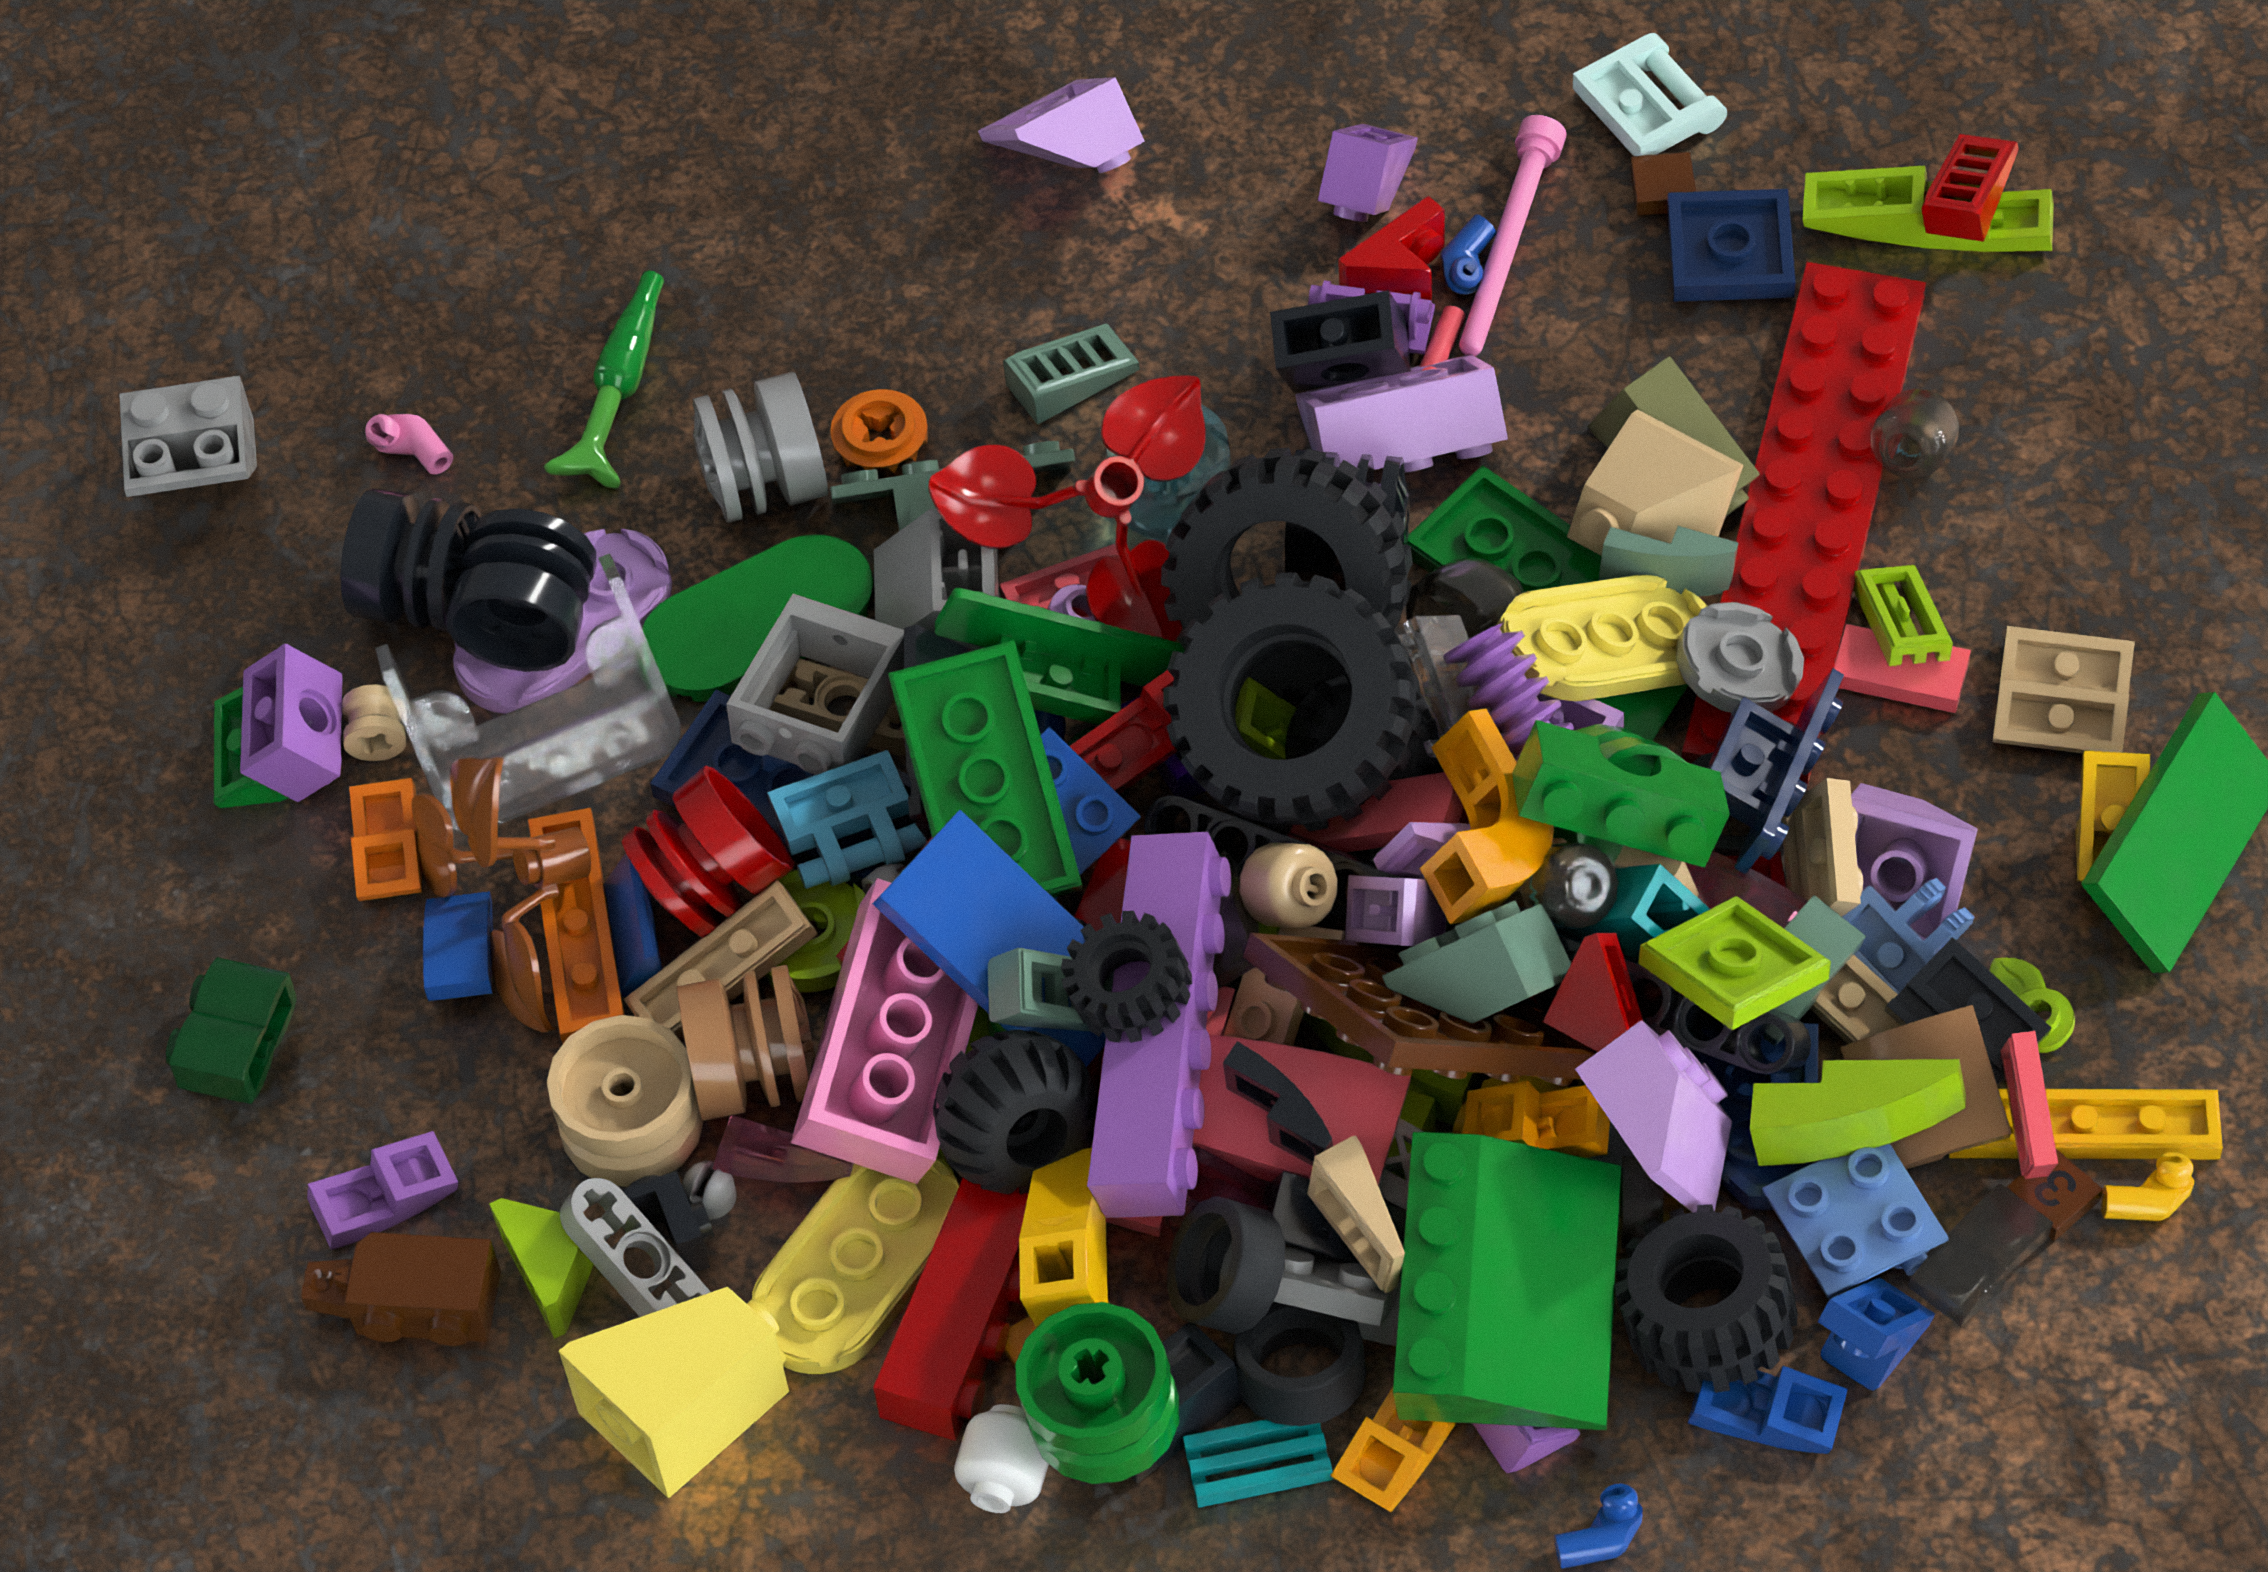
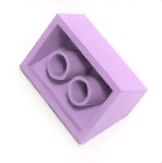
M1466 355L1429 366L1413 367L1411 372L1333 385L1298 393L1295 396L1312 450L1337 452L1341 463L1345 460L1357 467L1362 454L1372 455L1374 470L1384 468L1387 456L1403 457L1405 472H1412L1433 466V456L1456 451L1457 459L1479 457L1493 452L1492 443L1508 439L1494 367L1473 355ZM1429 366H1433V367L1437 368V369H1429V370L1421 371L1422 369H1424V368H1426V367H1429Z
M1641 1020L1575 1070L1647 1175L1692 1213L1697 1212V1205L1712 1204L1715 1212L1732 1120L1719 1102L1726 1098L1728 1094L1705 1063L1701 1065L1689 1048H1683L1669 1030L1659 1036Z

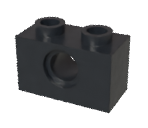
M1389 290L1270 312L1276 370L1293 393L1411 372L1405 314Z

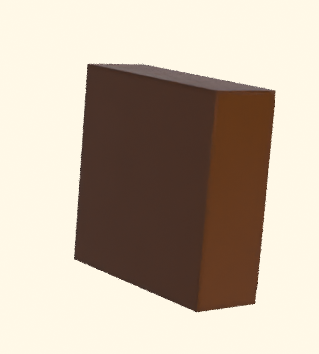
M1690 152L1631 157V176L1637 216L1667 213L1668 193L1696 192Z

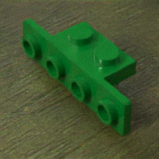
M955 588L935 620V634L941 637L985 648L1014 640L1033 709L1096 725L1102 724L1121 710L1120 681L1144 687L1167 670L1173 651L1181 653L1185 651L1180 643L1166 640L1162 637L1150 636L1110 626L1102 622L1091 621L964 588Z

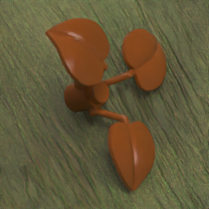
M460 758L454 761L450 770L451 798L456 822L460 830L468 836L471 851H461L453 847L452 821L445 807L437 798L430 794L414 796L411 802L412 814L417 828L416 842L423 876L435 895L446 898L452 896L457 889L455 863L477 862L481 867L486 868L493 866L496 860L513 859L515 871L520 882L523 885L532 884L538 890L504 913L501 919L502 928L491 931L490 948L493 977L505 1006L521 1023L540 1032L555 1030L545 1014L538 959L532 938L525 927L518 921L521 916L542 901L558 897L557 884L589 876L591 856L587 841L581 830L577 827L535 837H498L499 794L504 758Z

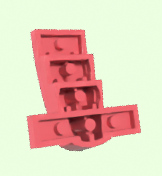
M1217 984V1007L1215 1011H1208L1206 1030L1211 1041V1062L1207 1070H1201L1199 1089L1204 1099V1123L1201 1129H1194L1192 1144L1197 1158V1165L1244 1182L1246 1174L1269 1182L1274 1180L1283 1171L1308 1179L1311 1176V1165L1270 1143L1267 1125V1115L1269 1112L1226 1088L1223 1062L1238 1041L1262 1056L1296 1085L1323 1120L1332 1137L1333 1146L1351 1136L1358 1138L1379 1187L1409 1090L1411 1075H1395L1381 1070L1373 1063L1326 1052L1266 1041L1223 1036L1235 1001V989ZM1166 1216L1106 1218V1222L1159 1237Z

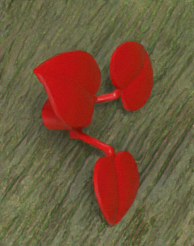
M1187 375L1160 377L1136 385L1119 395L1105 412L1101 425L1103 444L1109 451L1118 456L1107 458L1101 462L1088 480H1078L1072 486L1042 497H1031L1036 487V476L1028 460L1010 447L983 445L964 452L944 469L929 478L928 490L940 516L957 534L978 546L1002 549L1017 545L1029 536L1032 529L1030 509H1043L1079 495L1085 496L1086 502L1092 511L1102 517L1115 518L1117 522L1115 546L1118 555L1102 558L1093 566L1088 575L1085 589L1086 601L1096 621L1110 626L1150 636H1158L1175 642L1182 630V625L1179 620H1168L1164 602L1170 595V589L1161 585V569L1169 557V551L1165 548L1166 545L1158 540L1143 541L1131 551L1129 550L1127 544L1128 524L1132 520L1129 508L1143 491L1144 477L1152 481L1169 482L1184 477L1199 462L1203 454L1206 435L1201 405L1200 379L1196 376Z

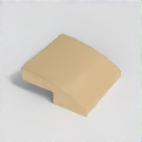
M2007 626L1993 742L2083 753L2084 751L2123 753L2135 641Z

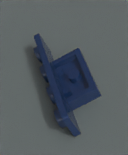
M1832 668L1805 704L1796 726L1791 725L1743 696L1732 711L1707 768L1721 772L1730 815L1751 827L1734 865V868L1743 874L1749 871L1759 856L1770 860L1787 835L1789 826L1782 823L1781 819L1783 816L1788 818L1802 799L1808 784L1799 778L1801 774L1806 776L1812 770L1826 744L1817 738L1818 734L1824 735L1828 731L1843 705V701L1836 698L1835 695L1844 674Z

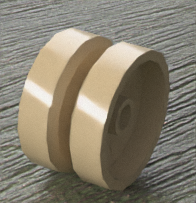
M618 1015L589 1023L570 1035L554 1055L547 1078L551 1107L558 1124L564 1151L580 1172L591 1178H602L613 1182L617 1186L628 1187L631 1183L642 1177L650 1175L662 1176L677 1170L697 1147L704 1121H702L687 1049L669 1028L650 1018Z

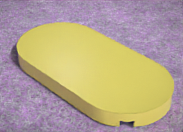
M1633 575L1522 593L1516 596L1509 604L1497 625L1503 623L1500 627L1502 633L1523 631L1525 637L1512 652L1514 656L1535 653L1537 660L1525 672V676L1527 679L1547 676L1550 682L1540 693L1565 701H1586L1687 684L1683 680L1676 662L1677 641L1688 621L1698 616L1700 610L1707 607V605L1701 598L1687 589H1684L1682 594L1673 589L1666 588L1667 581L1664 578L1652 575Z
M936 1157V1161L917 1184L850 1162L763 1270L753 1288L752 1299L761 1303L778 1324L779 1330L775 1335L778 1346L786 1357L783 1367L805 1374H826L855 1364L871 1351L910 1301L959 1188L953 1170L942 1158Z

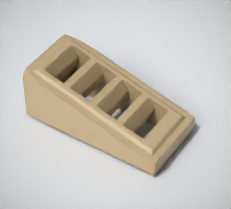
M1351 1136L1314 1156L1307 1194L1380 1290L1388 1293L1397 1288L1405 1252L1364 1149L1358 1138Z

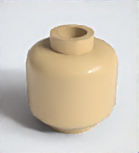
M1269 843L1256 849L1245 861L1240 874L1239 892L1245 909L1258 922L1268 927L1308 928L1321 922L1331 911L1337 896V876L1334 866L1326 854L1310 844Z

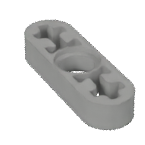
M602 1178L587 1179L580 1183L564 1200L560 1210V1220L563 1229L639 1317L711 1292L625 1193L613 1182ZM599 1203L604 1208L605 1213L601 1218L591 1222L585 1217L583 1212L587 1207ZM622 1227L627 1233L611 1248L606 1241ZM636 1247L647 1252L654 1262L655 1270L653 1277L642 1279L632 1275L624 1264L623 1254L625 1249ZM668 1279L672 1286L656 1299L651 1293L663 1281Z

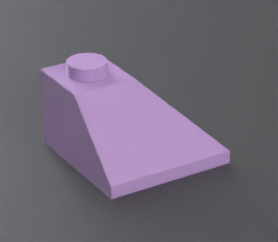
M1115 77L1075 80L978 130L983 142L1074 168L1097 167L1099 173L1110 171L1129 161L1131 157L1128 150L1145 142Z
M1860 783L1851 794L1852 806L1856 809L1858 816L1855 844L1857 866L1863 875V890L1870 885L1896 911L1929 880L1937 878L1946 887L1945 894L1940 902L1922 918L1910 925L1925 940L1941 925L1942 921L1949 914L1958 909L1978 829L1925 800Z

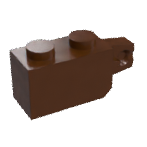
M371 1232L356 1243L353 1259L308 1262L301 1298L306 1310L349 1318L356 1334L365 1335L375 1341L394 1342L401 1337L426 1338L445 1346H460L467 1341L488 1342L501 1269L491 1239Z

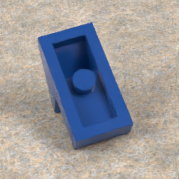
M1878 1277L1829 1299L1817 1321L1831 1331L1821 1349L1820 1356L1824 1361L1868 1390L1874 1391L1884 1383L1929 1327L1936 1313Z

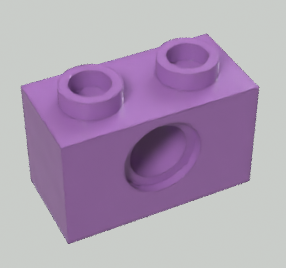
M286 643L246 668L243 672L240 773L296 802H300L340 777L342 765V673Z

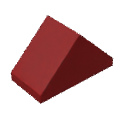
M1595 933L1584 937L1543 1020L1547 1025L1599 1052L1641 1020L1643 1021L1617 933Z

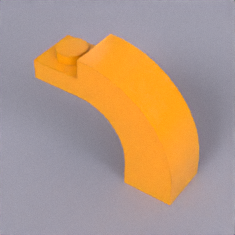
M1487 709L1468 711L1431 747L1462 802L1470 824V830L1457 832L1419 868L1450 924L1466 922L1499 907L1540 868L1549 854L1553 840V825L1518 815L1512 776L1517 762Z

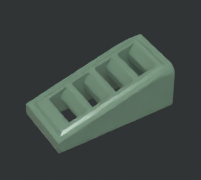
M1107 323L1023 350L1003 360L1006 386L1037 425L1140 370L1138 360ZM1105 346L1115 359L1104 362L1095 350ZM1085 357L1091 367L1083 369L1077 360ZM1066 367L1070 374L1062 376L1058 370ZM1045 377L1049 379V381L1043 383L1040 382V380Z
M1019 947L992 957L988 962L990 1021L1013 1026L1090 1031L1087 1024H1083L1072 1002L1071 1007H1068V995L1064 990L1061 980L1065 978L1061 970L1062 959L1072 958ZM1114 971L1108 976L1103 985L1104 990L1112 992ZM1042 977H1045V1003L1042 999Z

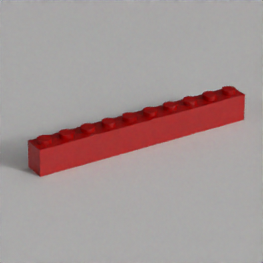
M1119 838L1099 858L1074 918L1081 919L1087 924L1090 923L1096 932L1104 928L1100 919L1104 915L1111 913L1115 922L1121 923L1131 844L1129 840ZM1105 1046L1086 1067L1095 1085L1097 1097L1099 1096ZM962 1178L873 1386L881 1419L953 1441L957 1440L965 1418L971 1420L978 1414L985 1393V1381L982 1380L989 1360L998 1362L1005 1350L1009 1336V1323L1006 1322L1013 1303L1022 1304L1020 1300L1019 1237L1029 1194H1020L1018 1187L1011 1194L988 1191L980 1188L981 1184H973L965 1178Z

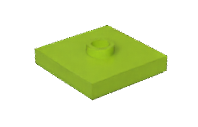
M1735 896L1641 944L1638 964L1729 1029L1734 1030L1829 980L1831 961L1738 896Z

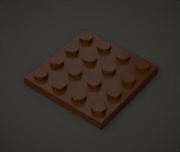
M1250 933L1243 958L1266 974L1265 982L1274 988L1291 993L1301 1001L1300 1008L1304 1012L1328 1021L1337 1028L1336 1035L1338 1038L1365 1049L1374 1056L1373 1064L1386 1072L1409 1076L1412 1075L1414 1069H1425L1453 1079H1465L1468 1072L1485 1073L1497 1080L1512 1083L1518 1082L1521 1076H1536L1549 1083L1569 1086L1572 1084L1573 1079H1581L1575 1069L1597 1053V1051L1544 1023L1543 1020L1547 1011L1529 998L1475 1023H1469L1388 989L1382 975L1404 966L1398 953L1413 946Z

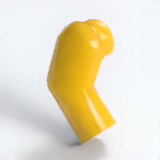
M2168 1152L2157 1159V1170L2153 1171L2140 1187L2104 1185L2101 1199L2103 1219L2162 1221L2170 1217L2191 1195L2194 1186V1179L2191 1176L2193 1173L2191 1160L2181 1153Z

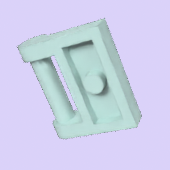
M1656 33L1644 35L1573 73V90L1633 156L1659 154L1697 132L1702 134L1711 133L1720 127L1728 113L1727 108L1715 96H1706L1668 55L1669 46ZM1642 70L1652 71L1685 108L1678 110Z

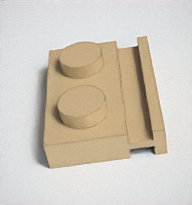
M1826 778L1803 795L1796 809L1788 818L1783 816L1781 819L1782 823L1789 826L1783 844L1790 921L1813 895L1841 917L1861 904L1860 896L1863 890V875L1857 866L1855 844L1858 816L1856 809L1852 806L1850 781Z

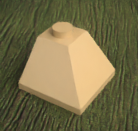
M1637 409L1631 413L1584 484L1567 538L1602 556L1603 544L1610 527L1667 543L1672 542L1678 526L1719 537L1744 465Z

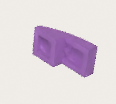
M434 1131L372 1149L371 1161L368 1166L309 1183L307 1200L330 1249L333 1250L357 1242L371 1232H382L421 1213L458 1189V1180Z

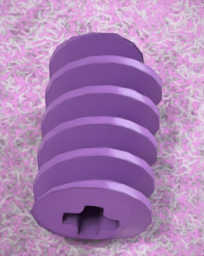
M1500 623L1444 654L1443 659L1446 664L1467 663V666L1456 677L1455 681L1458 687L1479 685L1480 688L1469 699L1468 706L1471 710L1492 709L1489 715L1497 729L1504 732L1502 738L1511 754H1516L1515 761L1517 762L1535 720L1551 724L1549 719L1562 704L1559 699L1539 702L1537 696L1550 681L1547 676L1526 678L1525 672L1533 665L1537 657L1535 653L1514 656L1512 650L1525 635L1522 630L1502 633L1500 627L1503 623ZM1572 722L1553 724L1570 730L1574 729Z

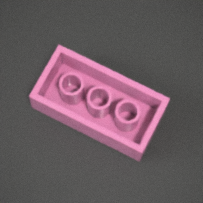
M876 878L859 904L791 1143L917 1184L936 1161L940 1146L933 1116V1105L938 1084L944 1072L951 1074L952 1071L949 1068V1063L960 1051L965 1054L979 1004L872 904L891 884Z

